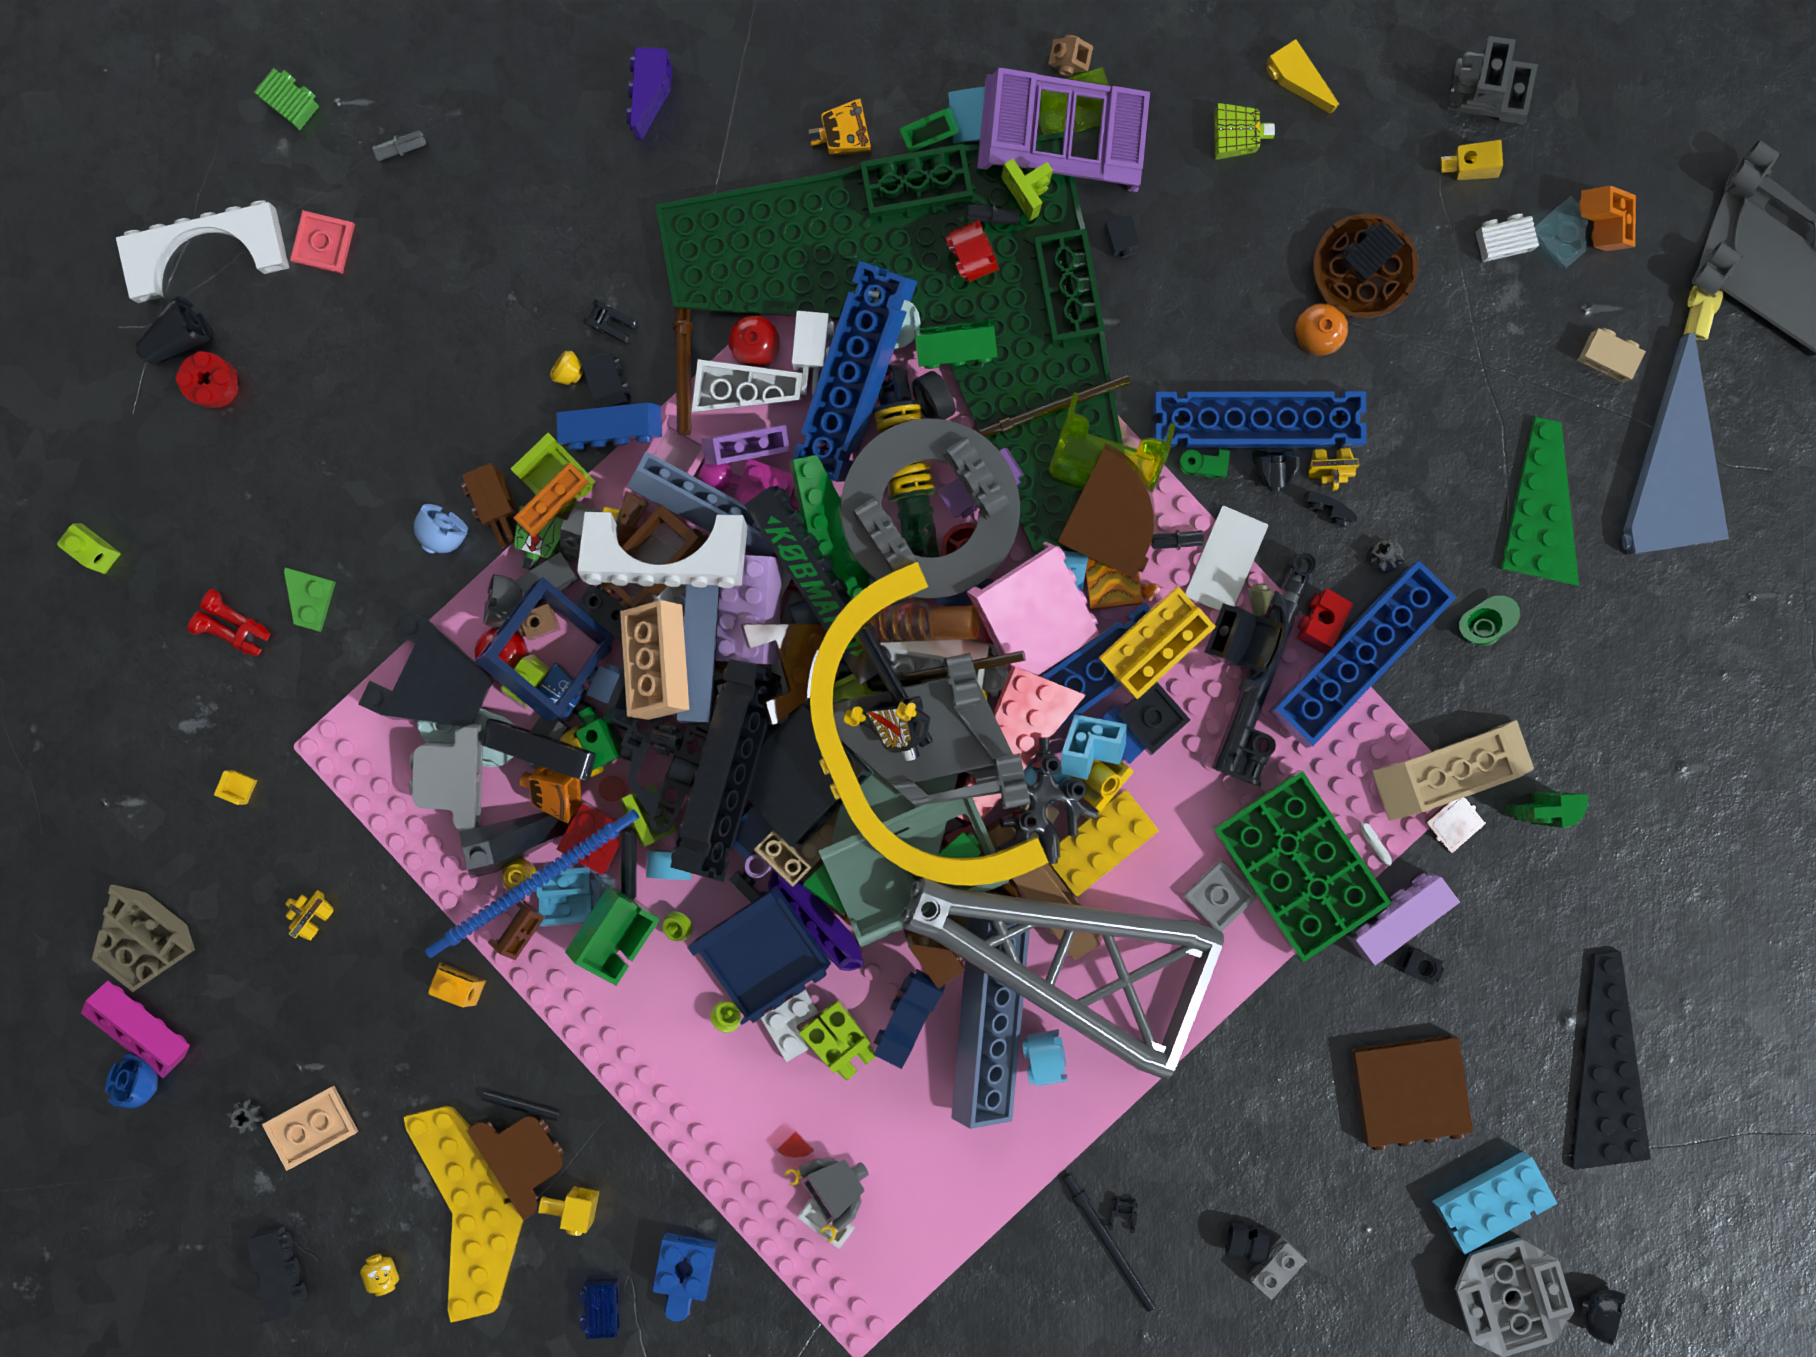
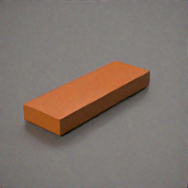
M569 462L513 518L534 537L589 481Z

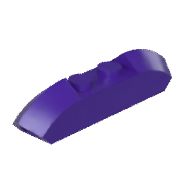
M773 869L768 882V889L771 890L775 886L779 888L829 959L843 971L864 968V961L858 944L839 918L830 911L822 900L803 887L804 882L799 880L792 887Z

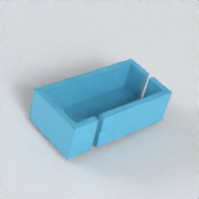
M1524 1151L1432 1201L1442 1221L1447 1225L1446 1228L1457 1248L1464 1254L1532 1218L1530 1212L1538 1215L1557 1204L1532 1156Z

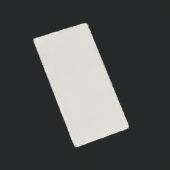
M1222 506L1185 594L1188 598L1220 611L1222 604L1235 606L1266 533L1268 524Z

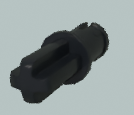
M993 204V207L968 205L967 220H979L980 222L991 223V226H994V223L1018 226L1020 209L998 208L995 204Z
M1178 529L1172 533L1153 534L1151 540L1152 549L1176 548L1180 550L1181 547H1203V530L1180 532Z

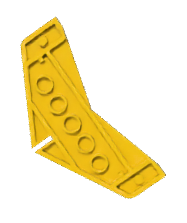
M444 1106L406 1115L403 1117L406 1130L452 1212L448 1293L450 1322L492 1313L497 1309L501 1301L523 1219L512 1202H506L505 1198L509 1197L466 1131L471 1126L453 1107Z

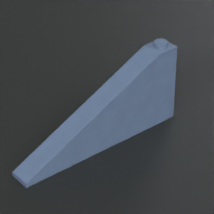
M1689 333L1680 338L1623 529L1622 546L1624 550H1627V555L1729 539L1695 333Z

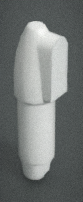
M1361 823L1360 827L1366 841L1372 846L1380 860L1385 865L1390 866L1392 864L1390 854L1379 840L1376 832L1369 824Z

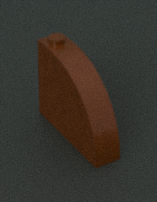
M1107 443L1104 444L1063 527L1058 542L1135 578L1138 571H1144L1149 560L1145 556L1153 537L1155 506L1152 492L1145 476L1127 455Z

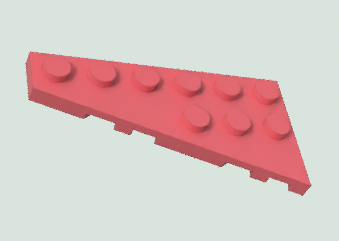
M1012 666L993 714L1012 753H1020L1024 770L1036 756V751H1039L1038 738L1049 737L1050 739L1085 695ZM968 774L964 786L967 785L969 787L976 784V780L971 774ZM1001 793L973 797L982 820L1001 799ZM966 814L957 816L961 819L971 822L968 815Z

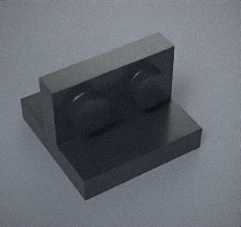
M1158 682L1151 686L1140 698L1131 699L1125 705L1126 707L1116 715L1121 723L1127 724V730L1149 755H1153L1190 721V718Z

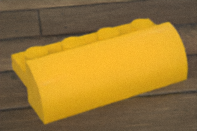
M1176 586L1098 659L1114 675L1113 677L1134 698L1138 699L1216 626L1199 607L1195 606L1181 588Z

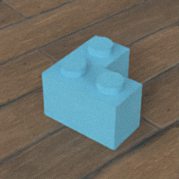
M1074 714L1061 754L1062 775L1088 779L1094 760L1120 765L1126 746L1127 724Z

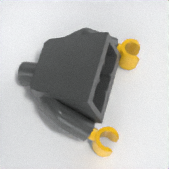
M814 1158L799 1166V1170H787L785 1176L792 1172L796 1175V1180L789 1183V1185H797L801 1181L828 1223L823 1226L820 1234L826 1229L831 1230L833 1236L827 1240V1242H831L836 1237L837 1231H842L856 1218L862 1203L860 1195L864 1192L860 1181L867 1177L869 1173L861 1162L851 1168L846 1160L838 1162L834 1158Z

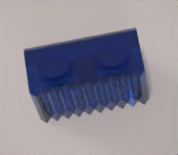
M618 1279L587 1280L584 1288H580V1305H585V1315H581L580 1327L581 1331L586 1332V1339L618 1337L620 1333Z

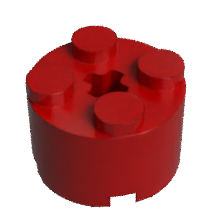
M979 220L950 232V236L945 237L950 251L953 252L955 257L958 256L959 258L958 261H955V264L964 281L969 280L971 282L999 270L997 260L987 236L983 233V227Z
M200 351L189 356L182 363L176 375V381L182 394L188 400L205 408H220L228 405L235 398L239 387L237 386L238 375L235 368L228 361L209 352ZM208 377H209V380L211 381L209 384H207V381H206Z

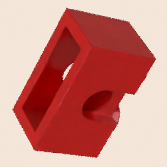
M1325 589L1319 594L1315 593L1308 604V607L1311 608L1309 615H1304L1297 628L1300 631L1296 638L1321 653L1332 649L1354 604L1329 589ZM1318 615L1324 618L1325 623L1318 620Z

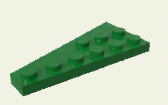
M1534 417L1500 569L1579 586L1562 423Z
M817 455L789 460L799 512L805 522L804 526L809 533H812L819 542L818 548L823 555H826L831 560L833 571L838 578H841L848 587L847 593L851 599H854L869 586V574L855 559L846 541L841 521V499Z

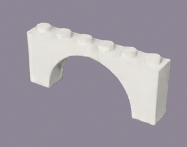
M255 201L251 203V206L245 208L238 206L225 209L224 213L219 214L214 212L204 213L198 219H178L175 221V224L168 226L156 224L150 226V230L142 232L130 230L124 232V236L116 237L129 298L137 303L163 298V274L169 258L182 243L200 234L223 233L239 239L250 251L257 269L264 274L289 268L276 208L269 202L266 203V201Z
M585 512L577 569L583 582L591 585L611 582L619 586L627 585V583H638L642 586L665 584L670 587H678L680 584H691L699 588L706 587L707 585H718L722 588L742 586L747 524L743 515H717L709 538L694 554L672 564L653 565L632 558L619 546L616 533L617 524L611 513Z

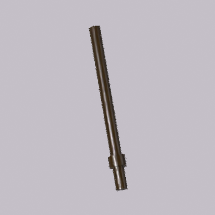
M1128 374L1012 417L1007 415L999 418V422L980 428V433L986 438L999 432H1003V434L1013 430V427L1129 385L1131 384Z
M1024 650L975 659L973 660L975 670L1026 661ZM946 665L903 673L902 671L895 672L903 687L907 683L948 676ZM881 678L871 680L873 690L886 688Z

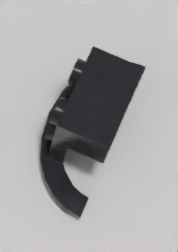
M1278 591L1274 592L1271 604L1276 610L1277 621L1253 615L1245 609L1227 604H1222L1215 623L1216 627L1211 633L1204 653L1222 662L1257 672L1249 678H1242L1238 688L1240 691L1247 692L1260 686L1270 676L1283 652L1287 639L1289 618L1284 598Z

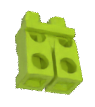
M839 998L821 1011L820 1017L819 1015L815 1016L799 1030L800 1036L829 1067L833 1074L837 1072L846 1081L857 1072V1069L850 1062L852 1058L858 1055L866 1065L876 1057L873 1055L875 1051L870 1045V1038Z

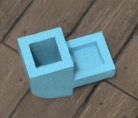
M660 849L647 851V878L691 880V873L670 868L673 851Z

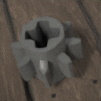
M1392 540L1382 541L1370 552L1373 556L1371 562L1375 569L1381 568L1383 573L1393 572L1400 567L1401 562H1404V558L1401 555L1404 551L1399 543L1394 545Z
M250 1099L246 1100L243 1106L239 1102L233 1104L236 1111L227 1114L228 1117H231L232 1121L229 1127L235 1126L239 1128V1134L244 1133L247 1127L250 1131L257 1129L254 1122L263 1119L262 1116H258L260 1105L256 1107L251 1105ZM245 1112V1116L249 1117V1120L245 1121V1117L241 1116V1113Z

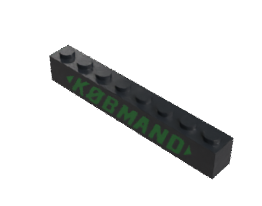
M778 485L768 487L744 505L827 633L836 617L852 600L847 593L848 587L833 571L831 560L826 555H823L818 548L819 542L817 538L807 531L802 515L797 510H794L789 503L790 497L787 492ZM865 622L860 629L869 627L891 666L894 665L891 661V653L878 641L875 628L870 623ZM855 634L847 645L842 657L861 685L879 674Z

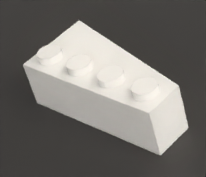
M698 359L692 412L802 400L803 373Z

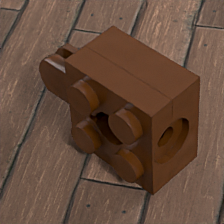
M489 463L463 474L464 482L461 483L466 497H470L474 503V507H471L476 521H480L482 525L484 524L492 528L498 544L501 548L507 546V542L500 527L502 525L509 542L513 544L515 534L509 521L514 520L513 517L519 512L501 469Z

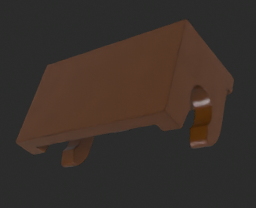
M520 900L516 904L520 910L500 939L495 941L490 938L488 941L489 945L500 955L513 960L518 958L545 918L542 913L525 900L523 902Z

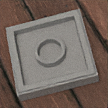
M1219 859L1183 894L1209 924L1221 932L1257 898L1222 859Z

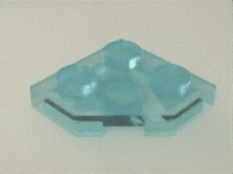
M1572 196L1568 197L1535 226L1537 241L1563 270L1586 252L1587 241H1585L1588 219L1581 217L1579 204Z

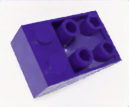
M635 47V56L630 57V72H633V82H629L628 96L631 98L632 108H627V124H630V131L634 132L637 140L643 139L671 91L672 62L667 49Z

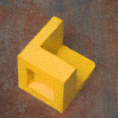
M226 770L221 776L214 795L237 805L247 804L257 780L234 770Z

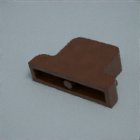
M524 1116L500 1133L496 1132L490 1121L487 1123L477 1122L467 1128V1133L521 1218L525 1220L534 1214L537 1209V1203L540 1200L533 1188L561 1169V1155L564 1154L556 1140L551 1142L547 1136L550 1129L542 1118L537 1120L532 1116Z

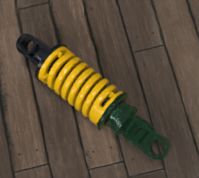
M889 364L878 394L880 406L874 408L872 412L876 423H878L876 428L879 433L904 422L922 419L921 401L912 400L907 370L901 365ZM891 372L893 374L892 380H890ZM920 461L906 466L892 477L887 485L888 502L897 503L899 513H897V517L901 521L902 537L906 540L912 553L920 557L924 553L926 558L940 557L936 539V527L932 517L934 509L930 506L929 497L937 494V490H935L933 484V475L931 473H924V471L931 468V464Z

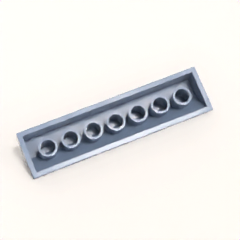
M969 917L968 930L976 936L985 940L997 934L992 920ZM1004 922L1007 929L1016 925L1015 923ZM1030 930L1011 939L1019 960L1025 967L1027 965ZM1002 944L995 947L1005 953ZM965 960L951 1119L972 1129L1012 1122L1024 997Z

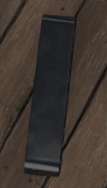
M487 718L481 745L581 780H590L596 758V753L491 718Z

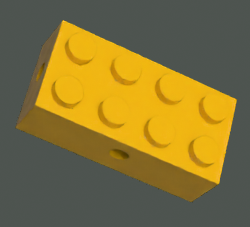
M1122 789L1109 801L1101 812L1098 811V816L1095 820L1087 817L1078 825V835L1068 836L1066 834L1060 839L1061 857L1058 858V863L1050 865L1074 895L1078 897L1159 832V829L1127 789Z

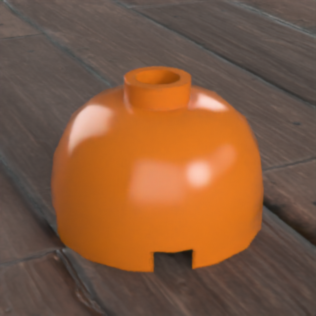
M1328 303L1315 304L1308 307L1298 317L1295 325L1297 342L1308 354L1314 356L1332 354L1346 340L1348 321L1337 307Z

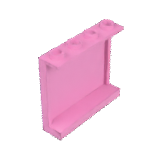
M1048 542L1042 543L1045 550L981 590L975 586L967 591L998 654L1024 650L1026 661L1006 664L1005 667L1008 673L1011 667L1015 666L1032 674L1039 675L1100 635L1096 628L1098 625L1097 619L1088 611L1085 605L1087 599L1077 589L1074 583L1077 581L1076 577L1063 561L1066 559L1065 554L1059 546H1054Z

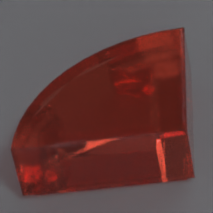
M795 1131L777 1148V1151L784 1156L798 1158L811 1154L814 1149Z

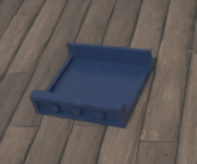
M777 886L695 939L687 947L693 956L700 953L744 1017L740 1021L741 1025L749 1020L752 1023L758 1021L765 1015L763 1011L769 1007L775 1010L786 1001L784 998L790 994L793 997L800 994L806 989L805 984L811 980L817 983L827 975L826 970L831 965L829 959Z

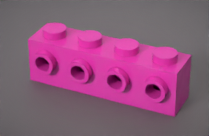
M107 981L85 1001L81 1014L130 1053L143 1058L162 1078L185 1057L190 1046L181 1035L175 1034L168 1029L161 1019L154 1018L149 1014L142 1004L134 1002L125 995V992L119 986H114Z

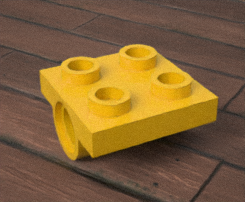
M1094 760L1088 779L1069 777L1080 779L1084 782L1086 793L1083 799L1101 812L1134 771L1122 761L1119 765Z

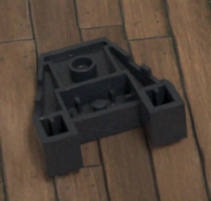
M404 609L393 633L415 643V646L393 691L369 681L358 705L392 720L462 727L473 724L494 679L483 671L438 625Z

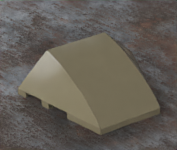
M113 884L109 887L108 894H110L107 907L104 908L103 915L105 917L102 929L98 932L92 960L134 992L194 951L195 948L187 924L149 894Z

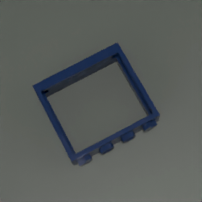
M542 577L532 583L475 662L546 721L551 722L557 718L562 719L571 708L568 704L583 692L585 687L582 684L597 672L598 667L596 665L599 660H603L609 655L612 650L610 645L615 637ZM541 597L598 644L556 704L498 657Z

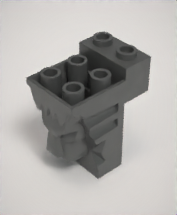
M1489 36L1486 46L1481 50V53L1466 52L1463 58L1456 60L1448 110L1500 118L1499 121L1525 125L1538 64L1512 61L1516 40Z

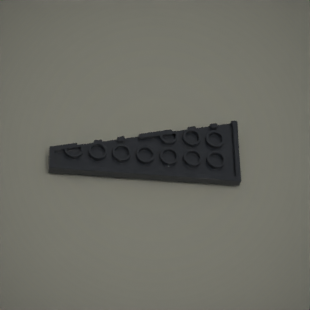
M1618 950L1592 954L1589 984H1591L1590 997L1586 1010L1588 1012L1587 1026L1584 1029L1585 1045L1584 1054H1582L1578 1088L1580 1092L1579 1104L1575 1117L1577 1120L1576 1133L1573 1137L1574 1153L1571 1168L1574 1170L1651 1160L1622 952Z

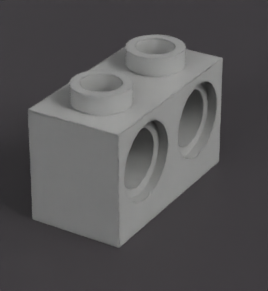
M1282 1236L1268 1251L1264 1264L1257 1263L1247 1275L1251 1282L1272 1300L1307 1260Z

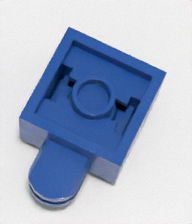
M665 1233L661 1243L653 1292L667 1294L664 1311L668 1319L674 1322L682 1321L690 1312L692 1299L705 1301L708 1294L717 1242Z

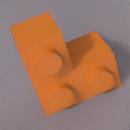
M1613 186L1582 190L1579 210L1581 217L1594 221V230L1592 231L1594 247L1604 251L1635 247L1636 195Z

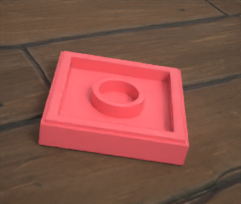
M302 210L290 261L343 274L355 224Z

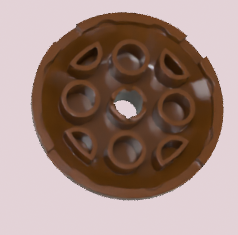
M1374 214L1352 215L1335 223L1322 236L1316 247L1313 259L1315 283L1323 298L1329 305L1337 307L1343 314L1355 318H1375L1396 309L1411 293L1418 273L1417 253L1407 233L1405 234L1390 219ZM1383 221L1405 244L1364 284H1361L1342 265L1341 261L1346 257L1343 252L1354 241L1359 244L1364 239L1361 234L1372 223L1378 226Z

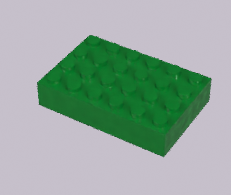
M1301 770L1295 771L1211 828L1297 959L1303 963L1392 904L1310 780Z

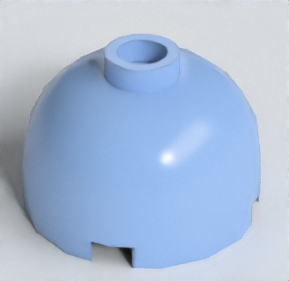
M425 504L414 521V533L417 540L421 543V547L429 553H448L454 551L465 539L466 532L468 531L467 525L454 513L450 512L448 517L440 512L442 507Z

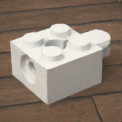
M797 311L792 365L795 372L803 373L801 395H807L810 373L813 374L812 396H814L830 349L828 348L829 342H832L835 334L834 322L830 321L828 313Z

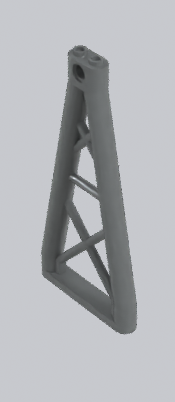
M921 878L913 883L910 890L911 899L908 906L902 910L900 916L903 929L935 940L1137 1070L1166 1080L1173 1075L1222 949L1224 934L1221 931L1194 921L954 889L926 878ZM930 902V909L922 914L921 908L923 904ZM947 915L992 920L997 934L983 940L948 918ZM1004 922L1015 923L1016 925L1007 929ZM1036 926L1064 930L1046 979L1021 964L1011 940ZM1075 932L1102 935L1119 978L1076 1000L1055 986ZM1114 937L1180 945L1181 947L1128 973ZM1002 944L1005 953L995 947ZM1192 954L1195 956L1167 1032L1162 1044L1157 1043L1132 983ZM1123 988L1144 1043L1087 1006Z

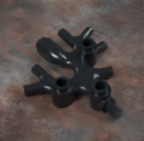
M1049 737L1038 738L1039 751H1036V756L1032 761V768L1037 773V779L1032 786L1027 785L1031 804H1029L1028 810L1017 809L1011 816L1000 817V827H1013L1016 829V834L1009 841L998 846L999 851L1007 849L1029 839L1032 833H1037L1039 842L1049 862L1047 864L1058 863V858L1061 857L1060 840L1057 830L1046 816L1048 804L1053 801H1059L1064 805L1067 815L1068 836L1078 835V818L1080 816L1095 820L1098 816V810L1086 806L1080 801L1086 793V786L1082 780L1066 777L1059 783L1055 781L1053 776L1060 770V760L1057 756L1053 755V750H1050Z

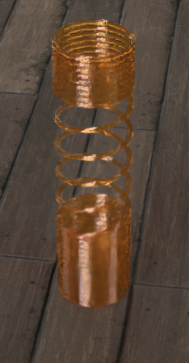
M974 605L934 606L929 616L931 638H927L924 633L925 612L923 607L919 609L921 633L917 639L913 638L910 632L912 613L909 607L906 609L905 614L908 630L905 639H901L897 633L899 626L898 610L894 608L892 612V623L895 633L890 640L884 634L886 626L885 611L882 609L879 612V625L882 634L878 641L884 637L886 641L892 642L897 636L901 642H904L909 635L912 640L918 641L922 634L928 641L932 639L935 641L976 639L979 633V614ZM882 613H883V627H882V619H881ZM873 615L866 622L870 623L876 629L875 618Z

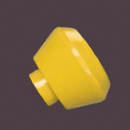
M564 351L550 372L552 381L569 385L571 382L576 384L583 374V370L580 369L582 363L573 351Z
M520 858L512 861L502 869V883L507 890H514L515 885L520 886L521 881L526 882L527 877L531 878V875L536 873V869L526 859Z

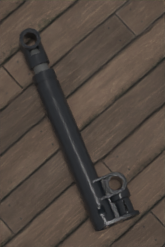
M1306 552L1299 553L1290 559L1288 571L1281 587L1289 618L1284 649L1295 623V616L1298 615L1301 607L1297 604L1298 599L1303 597L1311 574L1316 569V559L1313 555ZM1299 558L1307 561L1308 569L1306 572H1301L1297 568L1296 563ZM1273 608L1268 619L1277 621L1276 610ZM1282 654L1270 676L1260 686L1251 691H1240L1212 765V769L1258 787H1261L1260 775L1264 766H1267L1270 756L1274 753L1276 743L1272 736L1254 728ZM1249 669L1246 678L1253 676L1257 672ZM1260 738L1265 739L1268 743V748L1264 753H1260L1256 748V742Z

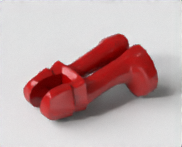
M213 588L210 589L203 597L200 608L239 628L238 631L231 630L202 611L195 613L188 624L187 631L195 635L203 632L212 633L232 644L234 649L242 650L244 654L258 656L262 649L244 638L249 631L254 636L268 641L270 637L269 631L261 623H256L252 618L248 619L223 603L221 594Z

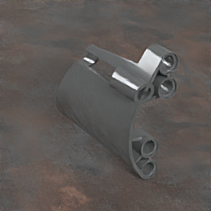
M1758 140L1728 177L1725 192L1710 227L1700 265L1692 280V284L1713 298L1716 297L1717 291L1722 289L1816 353V214L1769 177L1772 172L1770 170L1782 154L1761 140ZM1771 199L1777 200L1810 222L1814 227L1813 242L1810 243L1769 215L1765 210L1766 203Z
M971 653L944 658L948 678L903 687L908 697L921 696L924 713L930 717L928 732L933 741L925 747H920L918 744L917 748L920 756L914 760L905 761L901 749L886 750L871 729L860 724L858 726H850L844 722L845 713L848 709L852 711L854 707H861L863 712H866L878 701L892 699L888 691L833 702L834 721L839 739L915 806L1000 793L1003 809L1031 804L1020 753L1013 754L977 681ZM961 772L971 774L976 780V784L973 786L927 795L914 783Z

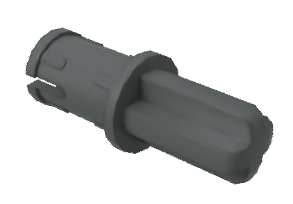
M418 130L401 137L395 135L392 140L373 145V151L376 159L380 162L383 159L398 154L403 156L407 151L424 146L426 140L424 134Z

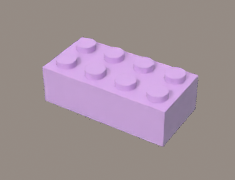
M745 555L742 586H734L732 588L720 587L715 661L729 662V659L754 664H778V653L774 641L751 649L747 648L741 624L744 623L780 624L783 564L778 557Z
M1425 873L1417 876L1412 881L1413 885L1406 891L1401 889L1391 896L1392 904L1346 935L1364 961L1374 966L1460 903L1441 876L1426 875Z

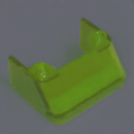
M1074 392L1049 467L1050 473L1057 479L1084 487L1104 444L1107 443L1123 452L1138 466L1153 493L1168 457L1176 424L1170 423L1163 441L1155 438H1145L1139 443L1137 449L1087 434L1089 421L1084 416L1074 413L1079 393Z

